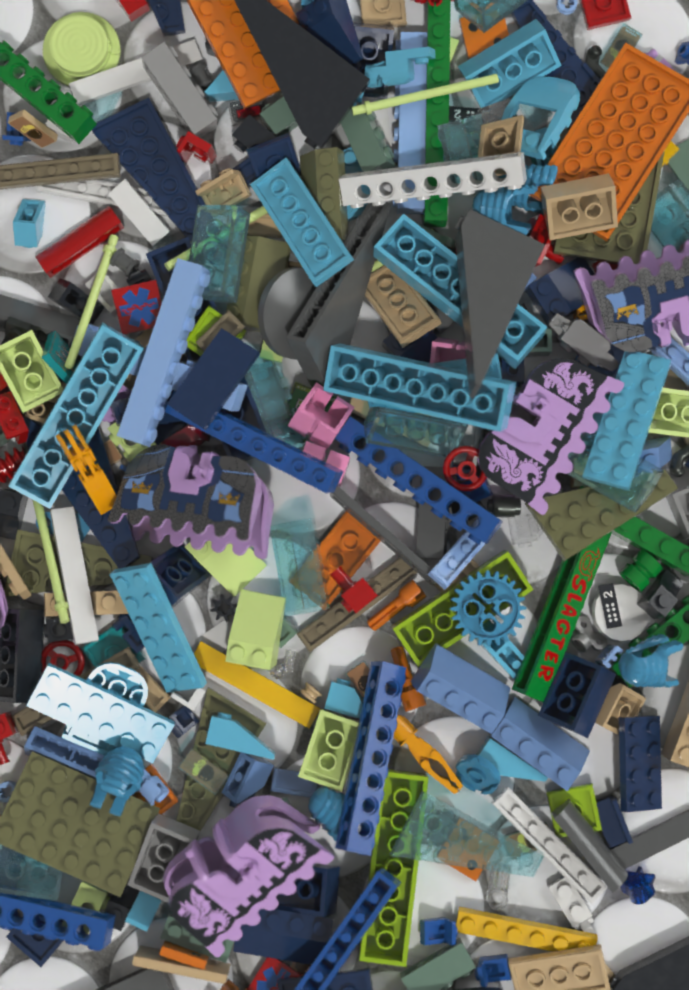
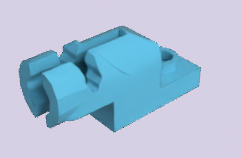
M421 47L385 52L386 61L366 65L365 76L370 79L367 87H381L383 83L386 86L402 85L413 81L414 61L415 64H428L430 59H436L435 49Z

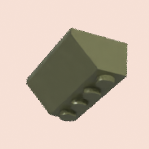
M338 147L315 149L300 156L301 179L344 243L348 237L347 206H343L339 178L345 174L344 152Z
M239 236L226 312L229 310L245 326L244 330L260 332L258 324L259 302L269 281L277 273L288 268L291 248L287 242L261 236Z

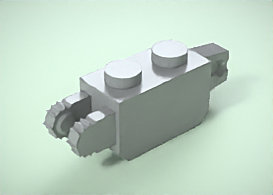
M558 313L552 316L547 324L558 335L557 339L561 341L560 347L568 353L573 351L579 355L577 360L586 367L589 365L597 367L599 365L609 371L617 369L619 363L608 353L611 347L610 342L582 319L568 320Z

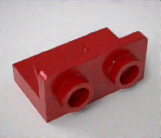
M189 131L186 136H181L176 146L180 158L185 163L188 162L193 153V156L203 163L206 160L213 163L217 157L210 143Z
M11 391L0 394V426L6 439L15 437L19 445L27 442L29 430Z

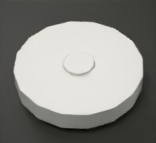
M614 585L622 626L609 629L606 626L600 593H598L593 601L591 613L593 623L600 634L609 640L620 642L632 640L642 633L647 625L649 615L637 605L643 597L640 592L628 585Z

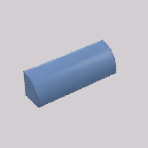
M34 726L24 746L25 755L30 756L32 752L37 753L95 780V770L99 767L103 757H105L102 754Z

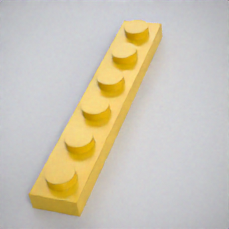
M459 907L456 919L458 933L552 952L597 945L598 940L597 934L464 907Z

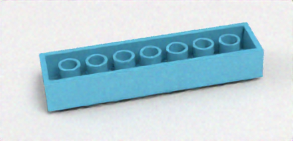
M403 213L374 246L373 257L463 328L457 255ZM518 304L496 353H498L501 359L516 369L542 339L547 326Z
M101 323L13 475L8 487L51 509L74 469L55 436L60 434L69 449L72 446L63 431L68 429L76 444L80 443L71 427L77 425L88 445L143 351V345L107 324Z
M340 343L330 347L323 391L501 432L508 427L516 382L485 375L473 399L469 397L467 371Z

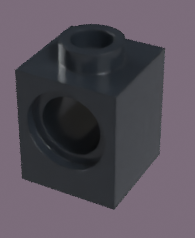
M59 618L46 619L43 631L45 638H48L49 642L73 639L70 618L69 622L63 623L66 626V632L62 636L56 632V626L60 623Z

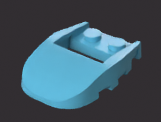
M555 77L533 78L517 91L505 108L501 120L512 118L513 115H516L519 104L556 112L545 134L523 129L521 152H524V155L545 160L547 148L550 145L555 146L560 140L559 135L563 129L569 128L572 122L571 115L574 110H577L580 102V92L573 82Z
M115 662L101 663L91 671L86 679L138 705H145L148 696L146 681L139 672ZM67 724L61 737L104 756L117 748Z

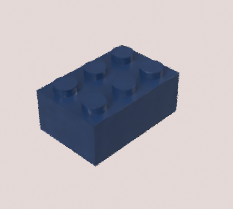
M566 652L538 716L588 738L616 674L601 665Z

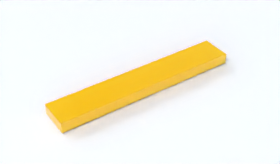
M200 641L194 652L200 668L310 729L321 709L320 707L245 665L225 662L226 654Z

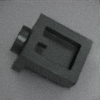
M10 316L6 322L5 337L0 345L31 331V324Z

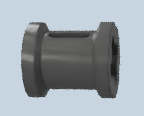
M199 63L189 70L196 84L205 93V90L214 81L207 71L206 63Z
M122 248L118 249L110 260V265L117 266L125 272V276L128 278L130 277L129 273L136 270L140 264L139 260H134L125 254V250Z

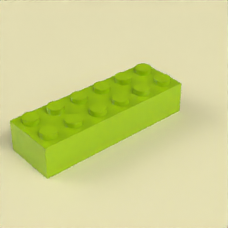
M501 551L390 626L417 667L421 666L435 643L447 649L464 637L460 635L463 631L462 627L455 629V625L459 621L451 620V617L456 615V611L449 610V608L456 606V603L450 600L451 598H458V594L454 592V589L462 590L463 588L459 582L463 581L468 584V575L476 579V572H480L482 577H484L485 571L489 570L492 577L495 571H498L499 579L507 575V583L515 581L513 589L521 588V591L517 594L518 597H524L534 590L509 551ZM489 585L484 586L482 589V595L488 599L493 595V589ZM473 593L472 596L485 607L484 614L487 612L496 616L491 610L492 604H485L476 593ZM505 601L500 603L499 611L501 612L509 607V604ZM469 602L466 605L467 614L474 615L476 613L477 606L474 602ZM490 618L485 619L483 624L490 620Z

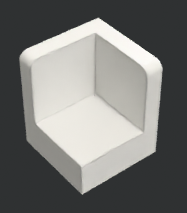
M203 687L174 691L170 697L194 711L206 694L207 689Z

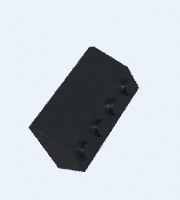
M8 609L5 624L0 629V701L27 703L41 677L43 610Z

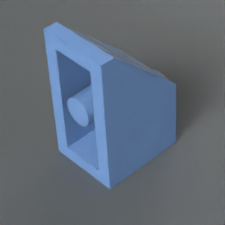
M670 436L645 441L636 468L637 473L661 469L672 459Z
M240 752L222 790V794L234 803L239 804L265 786L274 765L263 757Z

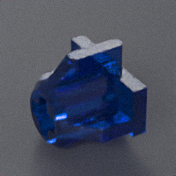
M639 866L636 872L627 871L628 877L620 886L621 891L628 895L634 904H644L655 894L653 886L656 878L655 874L644 873L642 867Z

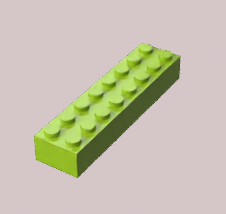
M388 769L383 789L384 798L379 810L380 819L375 831V845L371 853L367 886L381 868H384L401 883L362 937L359 961L406 967L429 779L427 774Z

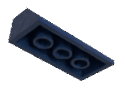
M261 909L258 911L260 922L257 925H241L240 929L243 934L241 939L234 942L233 952L312 965L331 938L333 919L277 909L271 911Z

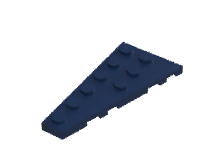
M98 426L88 446L96 458L94 463H98L117 495L119 487L109 461L100 426ZM73 469L62 491L117 567L120 569L130 566L140 558V554L128 522L127 514L123 516L119 523L115 524L108 521L111 510L100 515L77 476L80 474L79 470L76 472Z

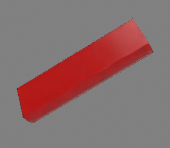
M108 205L35 255L46 274L52 278L109 239L111 234L115 235L122 230L124 226Z

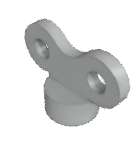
M580 616L575 627L579 633L572 638L574 647L580 652H586L590 647L597 651L603 650L607 646L606 637L592 629L589 618ZM581 622L585 623V628L581 626ZM596 639L601 641L600 645L596 643Z

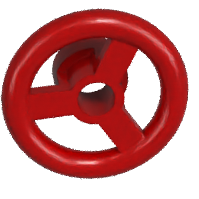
M460 446L449 452L443 463V475L449 485L459 491H472L485 482L486 475L482 471L478 478L475 475L476 466L472 462L474 456H477L479 459V449L472 446ZM460 453H467L464 461L460 462L457 467L450 468V463L455 456ZM469 465L470 471L468 473L462 472L463 466ZM459 474L461 478L470 479L473 483L467 485L460 484L451 475Z
M69 640L54 641L49 643L42 651L41 673L46 668V658L49 656L51 658L50 663L63 670H67L70 663L78 661L77 669L73 674L76 676L82 674L85 665L84 654L74 642ZM65 646L72 649L75 654L70 656L62 653L57 654L53 649ZM60 658H62L65 662L63 667H60L58 665V660Z

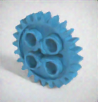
M489 570L485 571L484 577H482L480 572H476V579L470 575L467 576L468 584L463 581L459 582L463 588L462 590L454 589V592L458 594V598L450 599L456 603V606L449 608V610L456 611V615L452 616L451 620L459 621L455 625V629L463 628L461 636L470 634L469 642L477 638V645L481 646L483 640H485L488 647L491 646L492 640H494L496 645H500V638L506 642L509 641L508 633L513 636L517 635L513 629L514 627L522 628V625L518 623V619H525V616L520 614L521 610L526 609L525 606L520 605V602L525 600V597L517 596L521 588L513 589L515 581L507 583V575L499 579L498 571H495L492 577ZM486 585L491 586L493 589V595L488 599L482 595V589ZM473 593H476L485 604H492L491 610L503 620L502 624L491 613L486 612L484 614L485 607L472 596ZM504 601L510 606V611L506 615L501 614L499 611V605ZM469 602H474L477 606V611L474 615H469L466 612L465 608ZM487 618H490L494 623L493 629L489 632H486L482 626Z

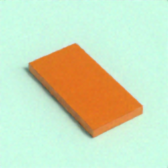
M346 511L290 582L326 610L342 590L330 574L341 566L348 576L352 578L380 543V540Z

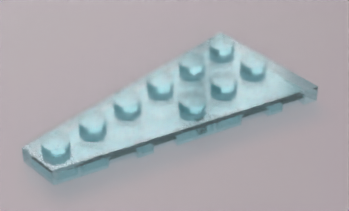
M424 791L421 792L389 854L393 857H405L447 865L480 868L488 871H500L529 877L535 876L544 857L542 854Z

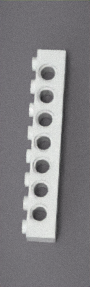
M524 152L343 174L339 178L343 206L350 205L351 208H360L365 203L379 206L386 204V201L394 200L395 203H403L408 201V198L415 197L418 201L430 199L432 195L446 198L453 196V193L461 192L462 195H471L475 193V190L482 189L487 193L498 191L499 187H507L508 190L521 188V185L525 184L527 176ZM495 169H504L507 176L499 178L495 173ZM474 171L481 172L483 180H475L472 173ZM450 174L458 175L460 183H453L450 180ZM434 177L438 185L431 186L427 178ZM405 180H412L415 184V189H409L405 184ZM383 182L390 183L393 191H386L383 187ZM361 185L368 186L370 194L363 193Z

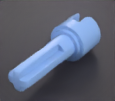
M143 769V781L139 791L149 804L153 806L155 801L160 803L168 795L169 789L158 776H151Z

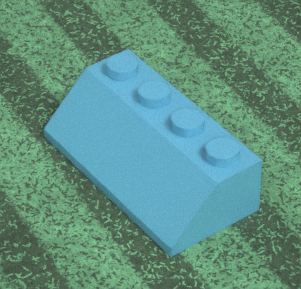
M535 19L462 63L458 68L465 81L493 74L498 75V83L470 89L484 113L517 93L527 81L537 77H544L562 65L545 28Z

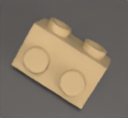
M231 168L221 171L216 179L203 182L200 185L201 188L195 191L197 196L203 198L212 217H217L252 196L241 172Z

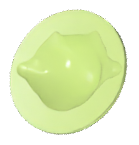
M76 12L63 16L50 27L43 42V59L47 69L57 81L70 87L69 83L117 67L120 59V42L114 28L102 17L88 12Z

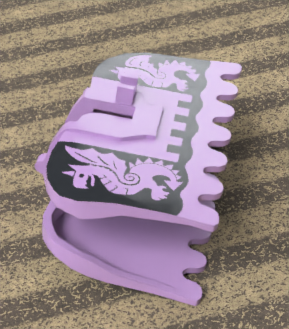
M556 358L539 364L530 372L520 392L514 395L512 402L536 417L530 425L521 418L509 417L507 429L501 432L490 430L478 447L479 459L477 457L479 468L488 479L526 502L541 515H544L548 510V503L543 499V494L546 492L555 494L560 491L561 486L556 480L555 475L559 472L567 474L572 471L573 464L568 459V454L571 452L579 454L585 450V443L580 439L581 433L591 434L597 431L598 424L593 419V414L607 413L610 410V403L605 398V394H610L611 392L619 393L624 387V382L601 374L572 359Z
M264 795L252 797L244 801L225 819L222 818L213 826L214 839L210 837H204L199 841L194 839L168 864L163 876V883L169 896V906L174 919L200 941L215 957H220L225 951L222 944L224 940L237 941L241 939L243 934L240 929L241 925H257L260 922L259 910L266 909L271 911L276 909L278 906L276 896L278 894L292 895L296 891L295 879H311L314 876L312 868L314 863L325 865L334 859L332 853L305 833L313 834L320 829L321 825H318L316 821L277 797Z

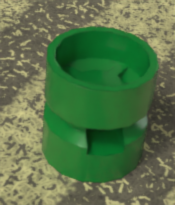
M640 549L632 558L633 563H627L619 574L630 586L642 593L650 584L649 578H655L663 570V567L653 556Z

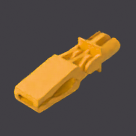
M73 425L71 427L80 443L76 444L68 429L63 432L72 446L69 449L60 434H57L55 437L76 472L79 470L80 474L77 476L98 512L102 515L112 509L117 495L98 463H94L96 458L77 425Z
M398 714L397 728L394 731L393 738L400 746L404 743L408 745L410 752L428 774L452 793L459 792L463 785L440 753L421 737L415 736V733L418 731L417 728L407 718ZM428 758L439 761L446 769L450 780L455 782L457 787L453 786L448 778L435 772L430 767Z

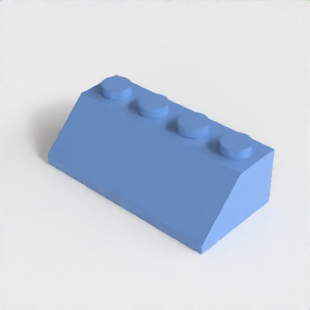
M435 643L410 681L419 693L491 734L505 715L510 687Z
M516 697L513 698L506 708L505 715L492 734L489 733L491 737L566 791L569 790L580 774L590 752L589 749L557 726L538 716L536 711Z

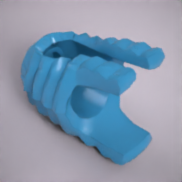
M525 164L527 176L525 183L537 187L553 185L558 167L555 165L541 166L531 164L528 166ZM506 174V175H502V176H498V177H499V178H505V177L507 176V174ZM529 194L514 196L512 206L544 215L541 202L527 201Z
M525 183L521 185V188L508 190L507 187H499L498 191L488 193L481 190L473 199L472 210L527 235L532 229L531 224L512 219V201L515 195L535 194L538 187Z
M663 634L653 635L651 638L641 641L638 645L630 647L629 650L623 653L618 664L620 674L626 682L635 687L670 688L677 686L679 681L667 675L668 656L681 651L684 645L677 640L667 642L669 638ZM661 644L651 655L641 658L642 652L646 648Z
M117 747L103 757L99 767L95 770L97 785L89 805L101 809L108 792L116 796L109 813L121 817L128 798L139 791L143 781V769L145 766L140 754L136 750L129 747Z
M322 786L311 795L308 809L316 823L322 825V829L327 831V834L336 841L345 795Z

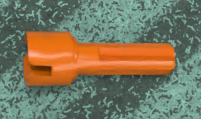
M414 579L398 590V597L367 621L372 630L376 631L407 606L413 608L427 597L420 586L415 583Z
M398 646L391 649L390 652L394 664L406 667V681L401 693L405 712L427 705L424 695L416 691L410 682L413 676L403 647Z

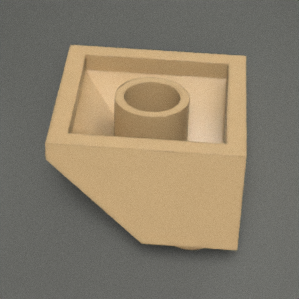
M520 115L481 125L478 157L521 152L524 116ZM495 169L497 176L506 175L504 169Z
M621 683L612 686L595 723L619 735V717L638 716L646 698Z

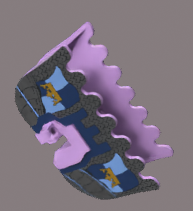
M689 239L684 242L683 250L680 253L676 251L673 245L667 244L663 247L659 258H655L654 253L650 250H645L641 253L640 261L637 264H634L630 257L623 256L619 259L618 267L615 270H612L607 262H600L593 276H590L588 270L584 267L574 270L589 323L595 331L615 347L625 352L643 351L657 345L661 348L667 347L672 343L670 330H673L672 326L681 338L683 345H689Z
M153 445L142 450L129 463L108 521L113 524L119 523L124 515L129 514V522L133 525L131 531L135 541H139L144 533L149 532V539L154 544H159L166 535H170V543L175 547L181 546L186 538H190V545L196 550H200L207 541H211V548L217 553H221L228 544H232L233 552L238 556L245 554L249 547H254L255 556L259 559H266L274 501L272 492L247 462L239 458L219 456L217 453L209 451L202 453L200 458L196 445L178 447Z

